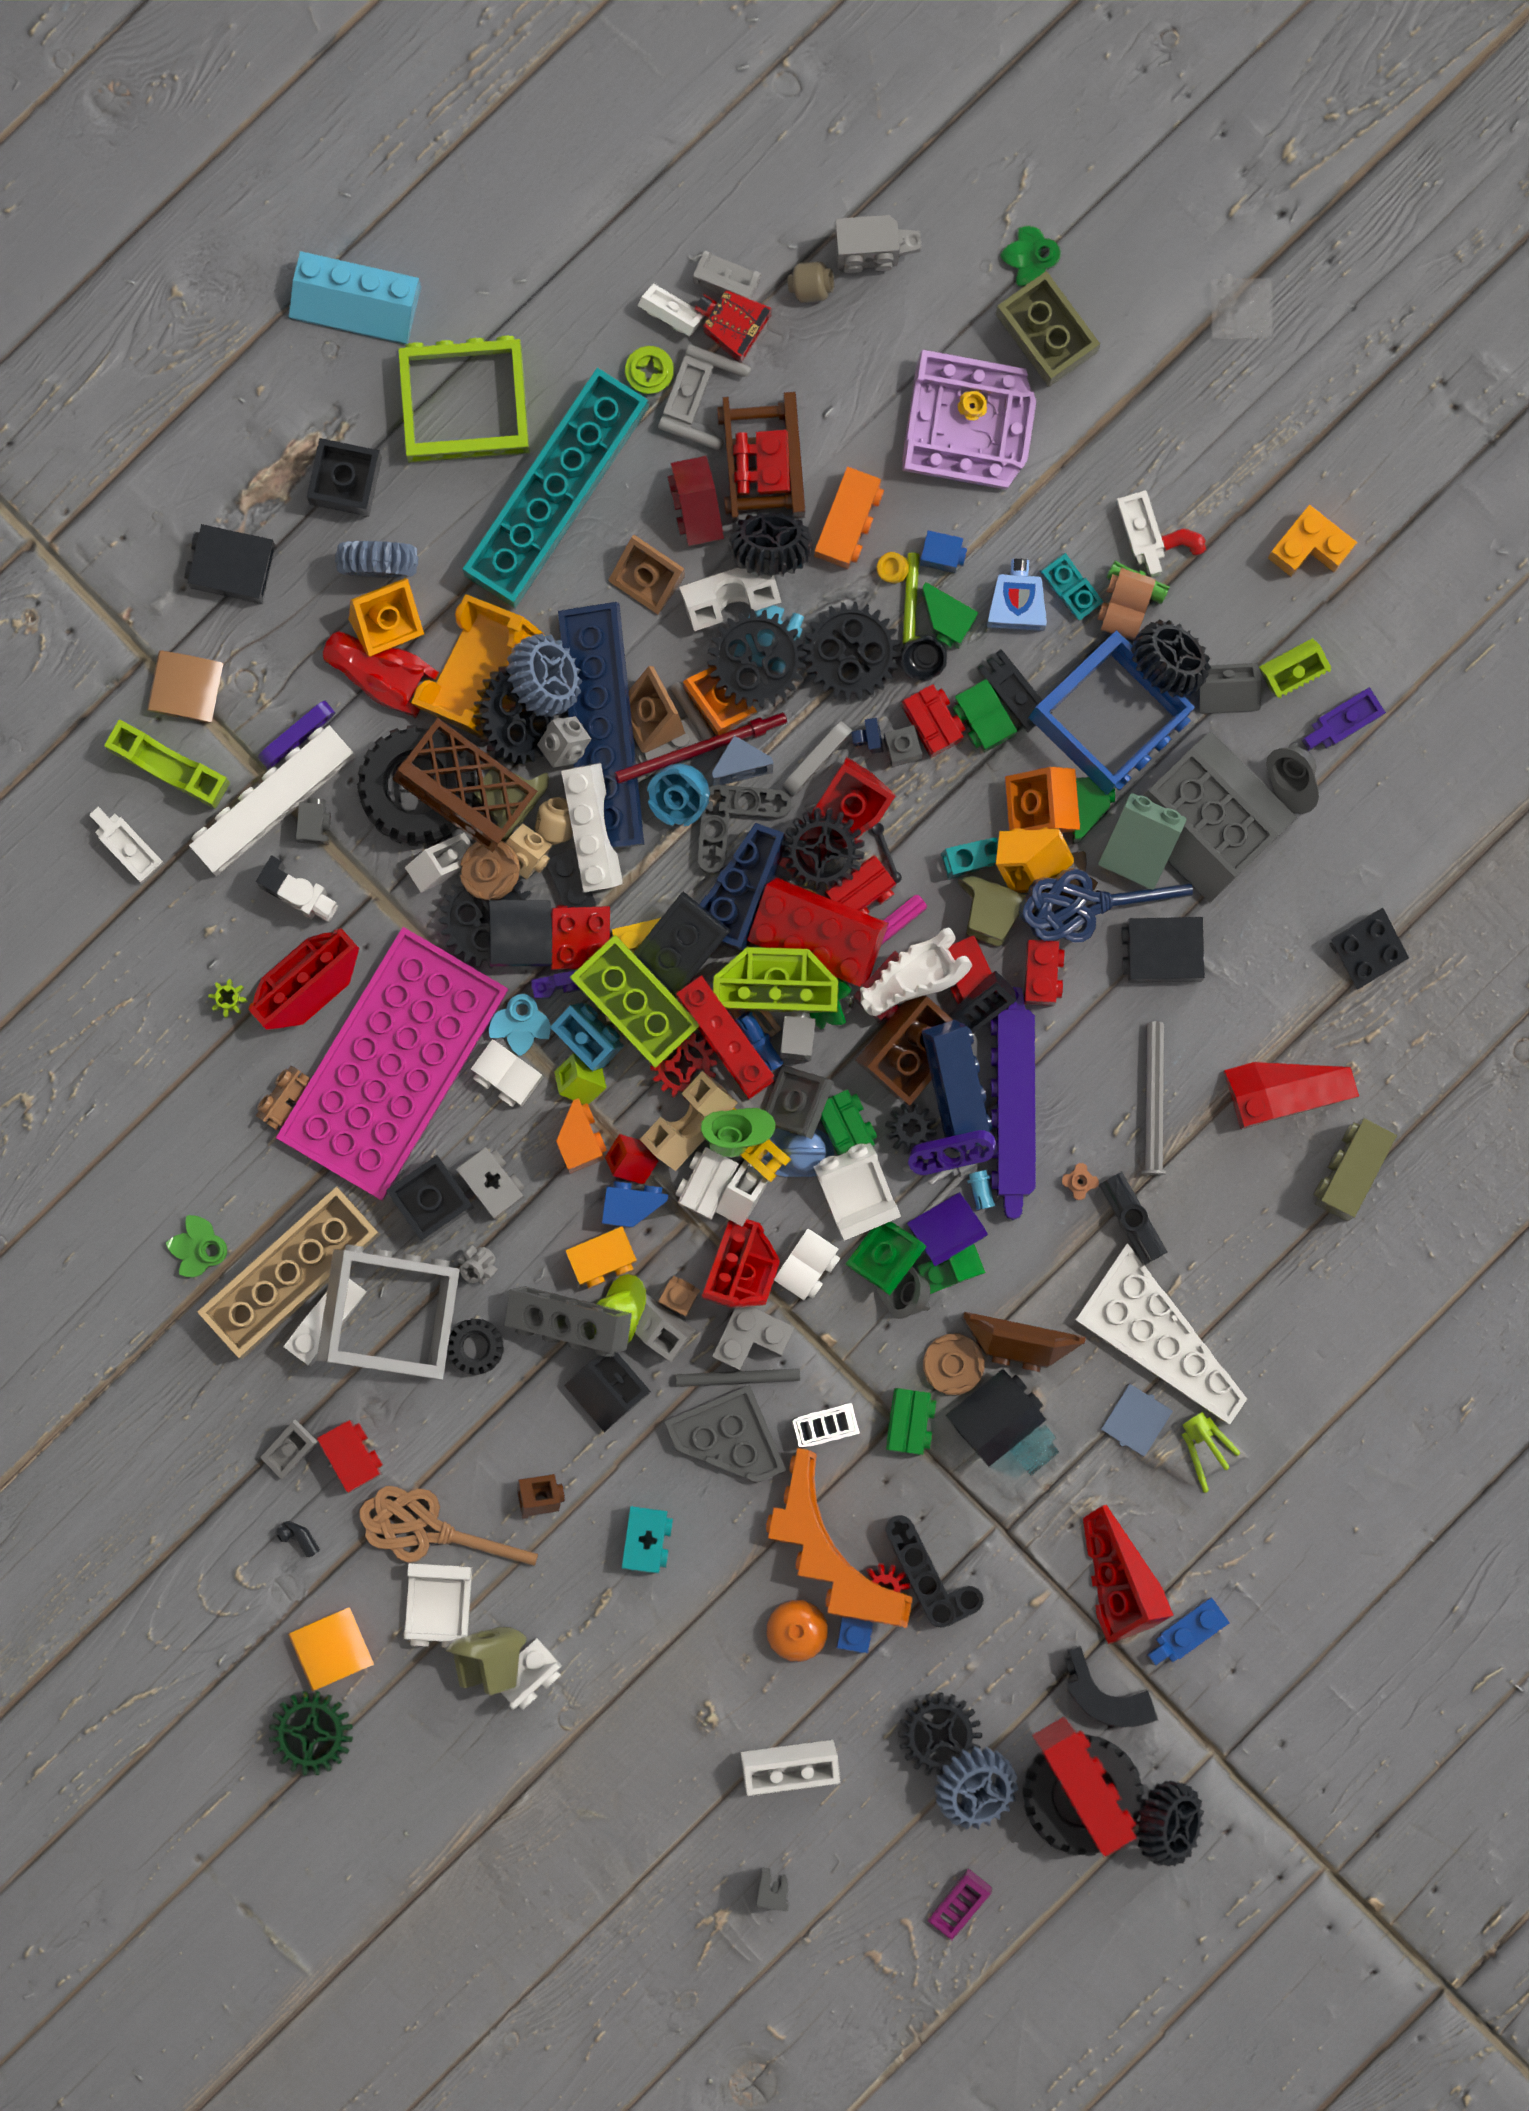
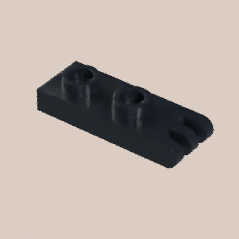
M1000 649L996 652L997 657L1002 662L1000 666L993 657H990L986 661L993 671L989 673L982 664L977 667V670L984 679L988 680L995 693L1029 733L1036 725L1028 717L1042 699L1004 651Z

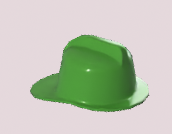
M758 1108L712 1112L701 1122V1132L703 1137L709 1142L711 1151H715L721 1156L732 1158L743 1154L748 1147L762 1144L770 1139L775 1132V1121L767 1111Z

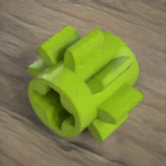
M228 979L227 985L224 986L216 982L215 986L218 990L215 994H208L209 998L216 1001L212 1010L215 1012L222 1008L225 1018H228L229 1011L235 1010L240 1015L241 1010L238 1007L241 1003L248 1002L246 998L241 997L239 994L244 990V987L240 985L237 988H233V981L231 979ZM227 992L231 995L235 992L232 996L233 1004L229 1005L226 1002L221 1004L224 1000L223 993Z

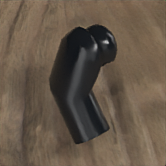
M286 1521L281 1524V1527L276 1529L275 1534L281 1542H288L290 1539L297 1541L307 1558L314 1556L320 1551L319 1546L306 1527Z

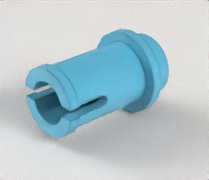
M987 1170L970 1173V1180H967L968 1184L971 1183L976 1210L996 1206L989 1183L991 1175L987 1174Z

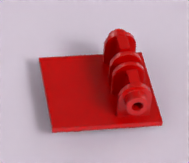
M557 905L555 908H552L551 969H579L610 940V906L568 907L566 905Z

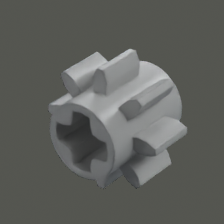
M471 1245L458 1259V1262L462 1264L459 1272L466 1281L470 1283H477L479 1281L484 1285L498 1271L493 1266L496 1258L489 1249L485 1247L476 1249L474 1245Z

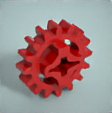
M694 1033L677 1047V1054L672 1060H663L656 1068L650 1066L651 1071H658L659 1073L653 1078L654 1082L662 1081L664 1083L661 1087L662 1092L667 1091L669 1088L672 1089V1098H675L678 1092H683L691 1084L690 1078L696 1071L704 1070V1073L711 1078L716 1076L714 1072L710 1071V1067L717 1066V1061L709 1060L714 1050L708 1049L705 1051L704 1047L707 1041L703 1039L699 1043L695 1042L696 1034ZM688 1046L695 1048L703 1058L693 1057L688 1052ZM681 1052H684L687 1063H692L693 1067L687 1069L686 1080L683 1079V1073H681L680 1068H675V1065L680 1064ZM664 1073L674 1074L679 1079L680 1086L669 1081Z

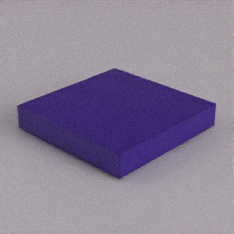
M960 1192L907 1223L915 1238L927 1246L924 1251L934 1266L988 1236L985 1227Z

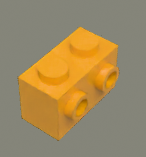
M623 1226L565 1250L580 1286L587 1284L588 1289L604 1283L605 1279L603 1276L615 1272L618 1277L634 1270L632 1264L637 1262Z

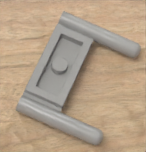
M689 344L658 429L715 450H720L723 446L721 438L691 428L712 374L713 367L715 366L747 377L751 372L750 366Z
M680 682L674 683L671 686V691L688 716V718L681 720L686 734L647 753H642L639 747L635 748L636 764L714 737ZM664 768L639 776L638 784Z

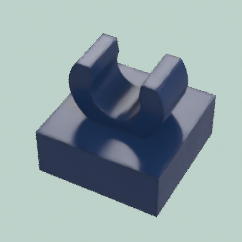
M864 719L866 730L851 732L854 746L868 744L872 754L884 752L878 719Z

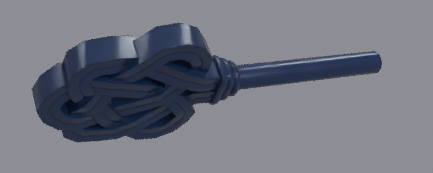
M1069 868L1062 870L1055 879L1043 877L1034 880L1029 886L1028 895L1020 903L1018 913L1022 921L1031 927L1033 935L1040 940L1054 941L1064 938L1070 942H1084L1091 938L1096 929L1095 915L1104 914L1111 910L1113 906L1192 896L1193 887L1191 884L1154 888V890L1147 889L1110 894L1105 891H1092V879L1082 870ZM1073 879H1076L1079 882V886H1076L1069 882ZM1062 891L1074 895V897L1071 899L1059 894ZM1088 900L1095 902L1087 906L1084 905ZM1053 904L1062 906L1053 912L1051 911ZM1082 925L1080 930H1078L1077 932H1073L1075 929Z

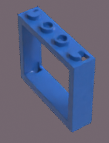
M1117 630L1042 700L1028 717L1106 795L1114 788L1120 791L1132 779L1128 774L1134 768L1141 771L1152 759L1149 754L1154 749L1160 752L1172 740L1168 736L1174 730L1180 733L1191 722L1188 716L1195 708L1185 697L1181 698L1176 695L1172 698L1167 691L1162 694L1158 687H1151V682L1148 679H1143V673L1136 670L1137 663L1133 662L1132 657L1134 654L1130 650L1132 645ZM1110 656L1123 666L1173 716L1114 775L1051 714Z

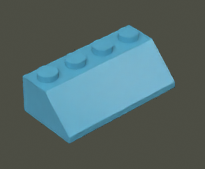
M300 251L293 278L289 318L406 345L408 344L421 290L420 280L413 276Z

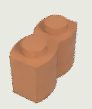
M1123 568L1120 569L1118 576L1112 574L1107 592L1112 593L1109 604L1103 602L1097 619L1103 621L1101 630L1112 634L1117 630L1124 638L1134 641L1139 633L1156 579Z

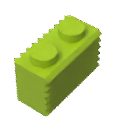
M1313 638L1259 666V670L1269 690L1278 698H1282V695H1287L1288 691L1298 690L1299 686L1303 687L1304 683L1309 684L1310 680L1314 681L1315 677L1320 678L1321 674L1325 675L1326 671L1330 672L1332 669L1320 644Z

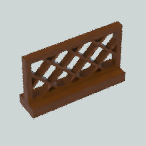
M439 718L436 719L411 754L401 764L392 779L492 853L537 793V790ZM437 729L448 736L450 747L434 748L432 736ZM428 742L429 749H423ZM451 752L454 767L438 769L435 754ZM457 752H470L474 757L475 765L459 767ZM430 755L432 770L421 771L412 762L417 756ZM493 769L496 771L500 783L484 785L481 770ZM476 771L479 786L463 787L460 772ZM455 773L457 788L446 789L440 784L439 775ZM517 787L526 793L527 796L522 802L509 803L506 788ZM501 789L504 804L488 806L485 791ZM480 791L481 807L472 808L466 804L464 793ZM515 808H517V809L515 810V812H514V813L512 814V816H511V810H510V809H515ZM505 810L507 823L502 829L491 822L489 811Z

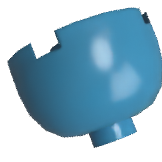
M680 763L667 766L652 778L647 787L650 796L648 801L650 809L657 818L668 825H691L702 816L709 804L710 790L706 778L699 770L686 764Z

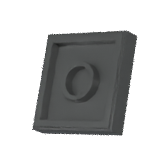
M782 1065L765 1111L772 1115L775 1121V1128L812 1139L834 1081Z

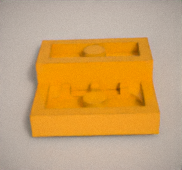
M350 1607L288 1634L312 1691L374 1665Z

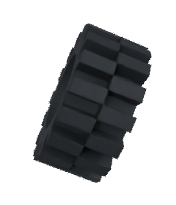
M472 1318L464 1320L454 1327L449 1336L447 1351L450 1360L458 1369L468 1374L481 1375L494 1369L500 1362L504 1352V1342L499 1330L493 1324L483 1319ZM475 1334L483 1336L488 1344L486 1354L478 1359H472L464 1352L465 1340Z

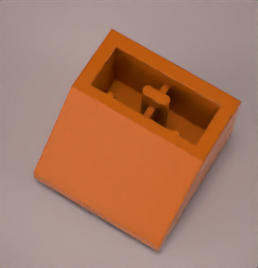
M579 1098L573 1100L556 1140L570 1174L603 1161L602 1153L607 1151L600 1132L593 1133L590 1124L595 1123L588 1103L581 1105Z

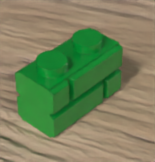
M849 1090L828 1098L820 1117L838 1156L848 1152L851 1147L858 1144L871 1143L874 1147L873 1139L878 1138L871 1122L864 1123L859 1113L864 1108L856 1093L851 1095Z
M894 1388L885 1450L923 1455L924 1449L930 1450L932 1431H927L928 1418L934 1419L936 1400H931L932 1393Z

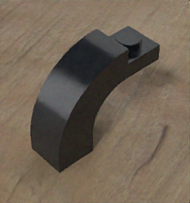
M1081 1646L1067 1649L1069 1656L1065 1657L1064 1660L1069 1674H1075L1077 1679L1065 1684L1074 1701L1087 1714L1103 1723L1118 1727H1136L1158 1720L1149 1690L1144 1689L1120 1697L1107 1695L1093 1682Z

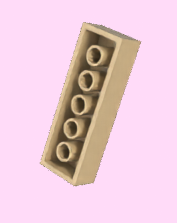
M335 1187L198 1311V1314L238 1358L243 1359L329 1282L334 1249L345 1250L346 1244L361 1246L365 1249L381 1234L338 1187Z

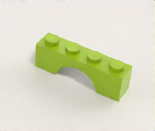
M120 719L104 745L112 754L215 810L230 785L227 777L201 763L178 754Z

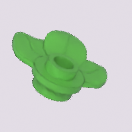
M188 1215L185 1221L187 1233L172 1237L166 1242V1246L175 1257L183 1260L179 1268V1274L186 1277H197L202 1275L209 1266L221 1264L227 1256L228 1249L225 1241L214 1234L213 1226L209 1221L199 1216ZM210 1245H215L218 1249L217 1254L213 1257L207 1254V1248Z

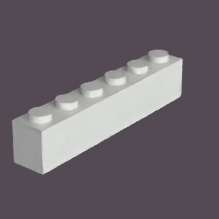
M330 725L325 729L322 727L316 729L308 737L310 742L302 749L299 747L293 749L285 757L286 763L279 769L273 767L262 776L263 782L255 789L250 787L238 797L240 802L232 809L229 807L223 809L215 817L217 821L209 829L206 827L201 828L192 836L191 839L194 842L189 846L216 877L299 806V802L307 800V798L355 758L352 750Z

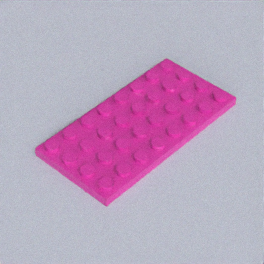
M402 927L276 1138L383 1201L387 1195L386 1190L393 1185L509 989L405 927Z

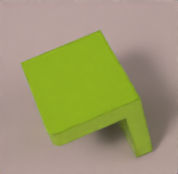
M574 1053L554 1071L559 1095L572 1100L579 1098L582 1104L588 1103L589 1105L607 1088L603 1069L592 1071Z

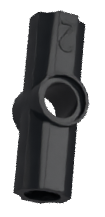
M1123 1172L1100 1183L1099 1187L1142 1263L1146 1265L1168 1253L1150 1222L1147 1211L1141 1206ZM1135 1210L1140 1214L1141 1223L1139 1226L1131 1227L1126 1223L1125 1215L1127 1211Z

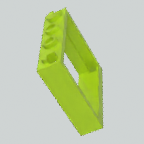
M505 335L497 337L496 341L484 342L483 338H470L466 340V343L454 344L452 340L437 341L436 345L423 346V343L413 342L406 344L405 348H399L405 444L408 462L530 453L520 339H514V336ZM512 353L518 435L415 443L409 361Z

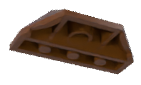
M965 1311L962 1315V1320L985 1355L992 1357V1363L1010 1366L1011 1361L1023 1363L1022 1369L1040 1372L1041 1367L1047 1368L1083 1345L1086 1340L1085 1336Z

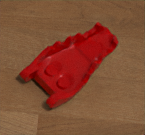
M339 631L329 637L322 653L323 660L327 664L343 672L347 678L360 687L373 701L389 709L406 713L414 718H417L420 709L409 703L422 676L424 675L429 679L436 680L440 673L417 655L397 647H392L369 657L359 639Z

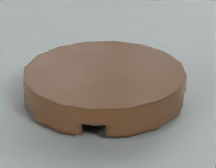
M503 841L498 844L493 853L480 843L475 842L466 850L460 864L462 867V875L460 874L462 884L467 892L479 899L496 900L503 898L512 891L518 881L520 871L518 856L513 848Z
M946 1334L937 1338L927 1348L923 1358V1371L927 1381L937 1391L946 1395H961L972 1390L980 1382L984 1373V1356L980 1347L972 1339L961 1334Z

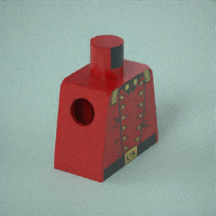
M725 291L719 302L703 294L695 307L696 311L708 317L704 324V333L740 363L743 362L771 317L770 307L731 291Z

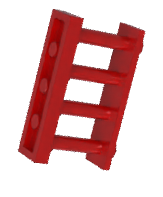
M702 975L676 993L679 997L678 1002L693 1016L699 1025L697 1029L749 1100L774 1083L772 1079L774 1077L773 1073Z

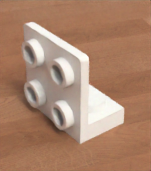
M538 1638L519 1654L516 1687L501 1692L511 1703L509 1706L512 1710L517 1706L523 1710L538 1697L534 1691L541 1684L547 1688L561 1676L557 1670L562 1665Z

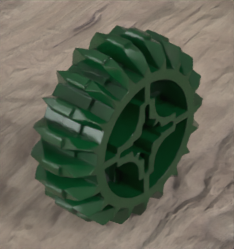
M303 1691L301 1695L302 1702H299L296 1695L290 1696L292 1707L285 1702L280 1704L281 1709L285 1712L284 1715L278 1712L273 1713V1718L279 1720L280 1724L269 1725V1730L278 1731V1736L269 1737V1742L279 1741L280 1746L273 1749L272 1752L274 1755L281 1751L285 1753V1756L279 1761L282 1765L287 1763L289 1759L293 1761L290 1771L294 1772L300 1764L302 1765V1775L306 1776L308 1774L309 1766H313L314 1775H319L321 1764L329 1772L332 1770V1765L329 1762L330 1759L336 1764L342 1762L341 1757L337 1755L338 1751L343 1754L349 1753L350 1750L343 1746L342 1742L353 1741L352 1736L344 1735L345 1730L353 1729V1724L343 1725L342 1720L348 1718L350 1714L349 1712H344L339 1715L336 1712L342 1707L340 1701L333 1707L329 1705L332 1695L328 1694L324 1701L321 1702L320 1691L314 1692L313 1700H309L308 1691ZM310 1707V1712L304 1725H287L289 1719L296 1711L301 1708ZM320 1709L332 1718L336 1732L326 1730L320 1725ZM313 1722L314 1731L326 1736L314 1737V1742H311L309 1745L308 1736L296 1730L308 1729V1725ZM286 1734L298 1737L303 1744L302 1757L290 1748ZM318 1741L335 1742L328 1754L318 1759H312V1754Z

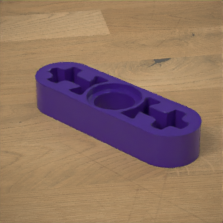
M326 700L320 702L269 744L258 755V759L267 769H271L293 749L307 740L316 729L325 725L336 712Z
M977 1130L917 1144L911 1150L908 1165L914 1173L928 1175L985 1162L992 1158L996 1140L991 1133ZM980 1142L982 1146H986V1149L982 1150L980 1146H976V1143ZM949 1147L955 1148L960 1152V1156L950 1158L945 1155L943 1150ZM918 1156H922L925 1160L929 1159L928 1163H924L922 1159H918Z

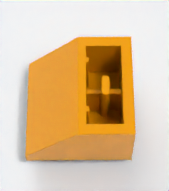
M1043 827L1040 830L1014 828L1010 831H999L996 865L1008 888L1014 891L1027 893L1029 886L1034 880L1043 877L1055 879L1062 870H1066L1073 865L1074 858L1060 829Z

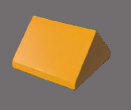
M407 578L350 600L348 620L369 657L425 635Z

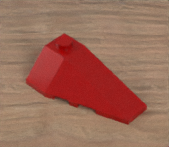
M846 757L812 810L811 816L814 818V810L818 807L821 809L822 816L826 815L828 808L833 809L832 817L837 818L838 813L842 811L844 812L842 822L846 823L849 819H853L854 824L850 830L859 828L861 834L858 837H860L881 820L896 795L872 772ZM822 826L807 830L799 840L807 841L808 838H818L822 831ZM832 829L833 840L836 843L843 844V848H846L847 843L843 836ZM826 836L820 846L817 847L821 850V862L827 851L831 852V850L826 849ZM799 850L805 863L815 869L814 858L811 855L804 854V850ZM782 858L779 865L786 869V863L792 860V858ZM794 867L792 869L786 870L793 874L797 870V868ZM801 875L799 878L804 880L805 876Z
M1102 1505L1083 1517L1088 1556L1093 1558L1095 1575L1091 1576L1092 1586H1097L1099 1604L1095 1605L1096 1615L1107 1643L1112 1644L1154 1628L1174 1616L1162 1586L1109 1507Z

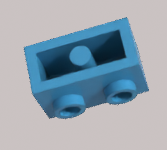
M581 1002L570 1005L550 1028L594 1071L604 1068L624 1045L619 1041V1034L612 1027L605 1026L597 1018L599 1016L597 1011L590 1005Z

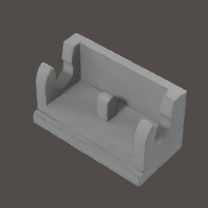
M704 250L693 274V283L721 295L725 291H731L752 300L762 274L719 258Z

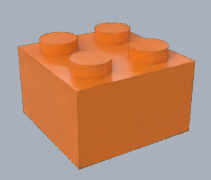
M1046 767L1005 776L1009 831L1014 828L1040 830L1043 827L1060 829L1061 833L1080 830L1076 771L1074 768Z

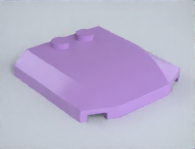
M922 350L915 371L902 457V471L1006 490L1028 461L1036 398L1034 392H1031L1027 370ZM976 391L981 393L986 399L987 411L983 417H979L976 421L967 420L965 415H961L958 411L957 404L960 402L961 395L965 392ZM970 404V408L974 409V405Z

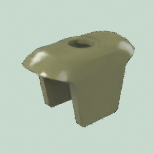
M490 769L483 778L484 785L500 783L498 773L493 769ZM543 773L532 780H526L515 774L537 790V793L501 841L507 840L513 834L515 829L523 822L527 814L546 792L549 784L548 773ZM517 787L506 788L509 803L522 802L527 796L526 793ZM501 789L485 791L488 806L504 804ZM480 791L474 792L477 801L482 805ZM515 808V809H510V810H511V816H512V814L515 812V810H516L517 808ZM505 810L489 811V814L496 820L497 826L502 829L507 823Z
M974 876L958 880L960 887L972 899L966 931L967 936L974 935L977 940L1000 947L1016 919L1020 916L1018 913L1020 903L1026 895Z
M497 1627L454 1640L445 1651L454 1655L459 1686L469 1688L483 1683L484 1691L489 1695L515 1688L517 1685L519 1652L526 1643L527 1637L512 1627Z

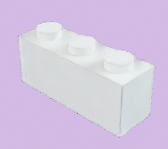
M833 1740L741 1752L743 1779L747 1796L840 1783L838 1757Z

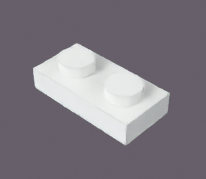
M655 284L644 293L638 304L649 315L661 319L671 325L676 331L684 333L689 337L699 327L704 318V315L696 311L694 307Z

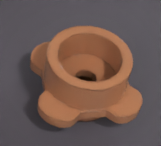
M1078 1163L1072 1173L1063 1176L1062 1184L1073 1192L1075 1199L1083 1200L1090 1189L1098 1187L1099 1180L1087 1171L1086 1164ZM1078 1179H1082L1083 1184H1078Z

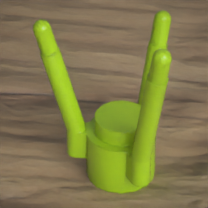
M1202 1412L1182 1424L1186 1431L1182 1434V1437L1187 1443L1204 1493H1207L1209 1489L1193 1440L1196 1441L1197 1445L1205 1441L1224 1470H1228L1229 1465L1210 1438L1213 1436V1433L1236 1456L1240 1455V1451L1218 1429L1211 1417L1207 1419Z

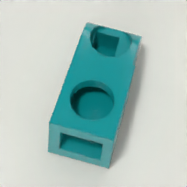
M989 838L945 848L941 856L948 880L979 871V869L995 866L998 838Z

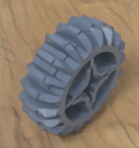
M347 541L337 546L335 563H337V571L343 575L406 578L416 574L419 556H417V548L411 544L386 541Z
M536 634L532 637L528 636L511 649L512 653L510 656L507 657L510 664L505 670L511 675L507 681L512 683L514 687L511 693H517L519 696L518 703H526V710L534 711L536 716L544 715L545 717H551L567 711L568 708L577 702L576 697L581 693L579 685L583 681L577 676L581 669L576 668L574 664L577 658H571L569 655L570 648H563L562 640H554L552 635Z
M974 1746L969 1754L962 1749V1756L957 1759L952 1756L953 1763L950 1766L943 1765L945 1774L936 1775L939 1784L934 1786L935 1793L937 1794L935 1799L941 1808L940 1811L951 1823L956 1826L960 1824L966 1830L971 1825L979 1830L982 1823L990 1826L993 1818L1001 1820L1000 1813L1002 1811H1010L1008 1803L1016 1801L1014 1792L1019 1790L1016 1783L1018 1778L1012 1768V1764L997 1750L993 1752L985 1747L981 1751ZM992 1773L996 1774L995 1784L991 1783L992 1779L990 1777ZM958 1793H962L961 1797L963 1799L961 1801V1804L957 1803Z

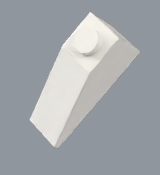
M350 1279L342 1325L367 1293V1291ZM327 1292L284 1345V1348L309 1366H312L317 1360Z

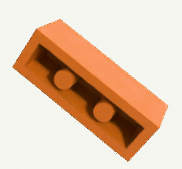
M847 466L815 548L814 557L849 569L851 561L857 563L863 546L858 544L862 533L868 535L874 519L869 514L873 505L879 507L885 491L880 488V478Z

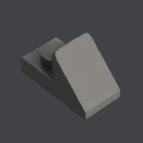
M295 1419L260 1458L283 1479L317 1446V1441Z

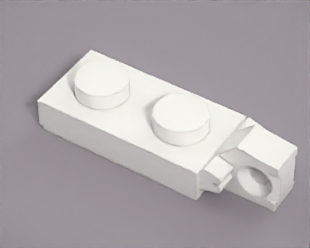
M1147 491L1118 498L1116 502L1134 558H1136L1138 565L1145 563L1149 577L1160 576L1162 568L1159 559L1165 556L1163 552L1164 544Z
M99 807L90 814L100 826L95 831L99 836L98 838L141 884L164 863L121 817L119 818L114 814L109 818Z

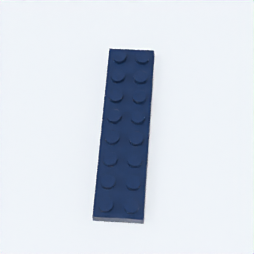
M610 602L558 611L562 647L570 648L569 655L571 658H577L574 664L576 668L581 669L577 676L583 681L579 685L581 693L576 697L577 702L568 708L569 717L576 716L591 738L584 750L583 756L574 764V768L601 763L606 789L603 806L604 822L612 848L619 849L644 845L638 777L618 784L614 775L616 771L636 765L620 603Z

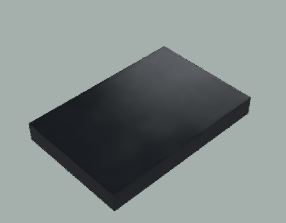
M683 891L633 954L677 998L676 993L688 985L731 930Z

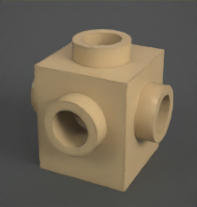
M524 824L506 842L518 856L519 874L525 879H528L535 871L541 873L550 860L546 855L552 844Z

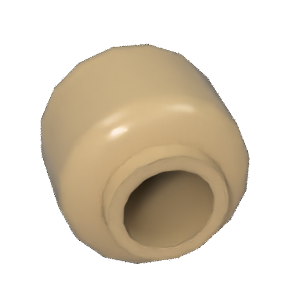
M560 797L551 798L539 806L535 823L536 833L540 834L544 840L552 845L564 843L573 836L567 800Z

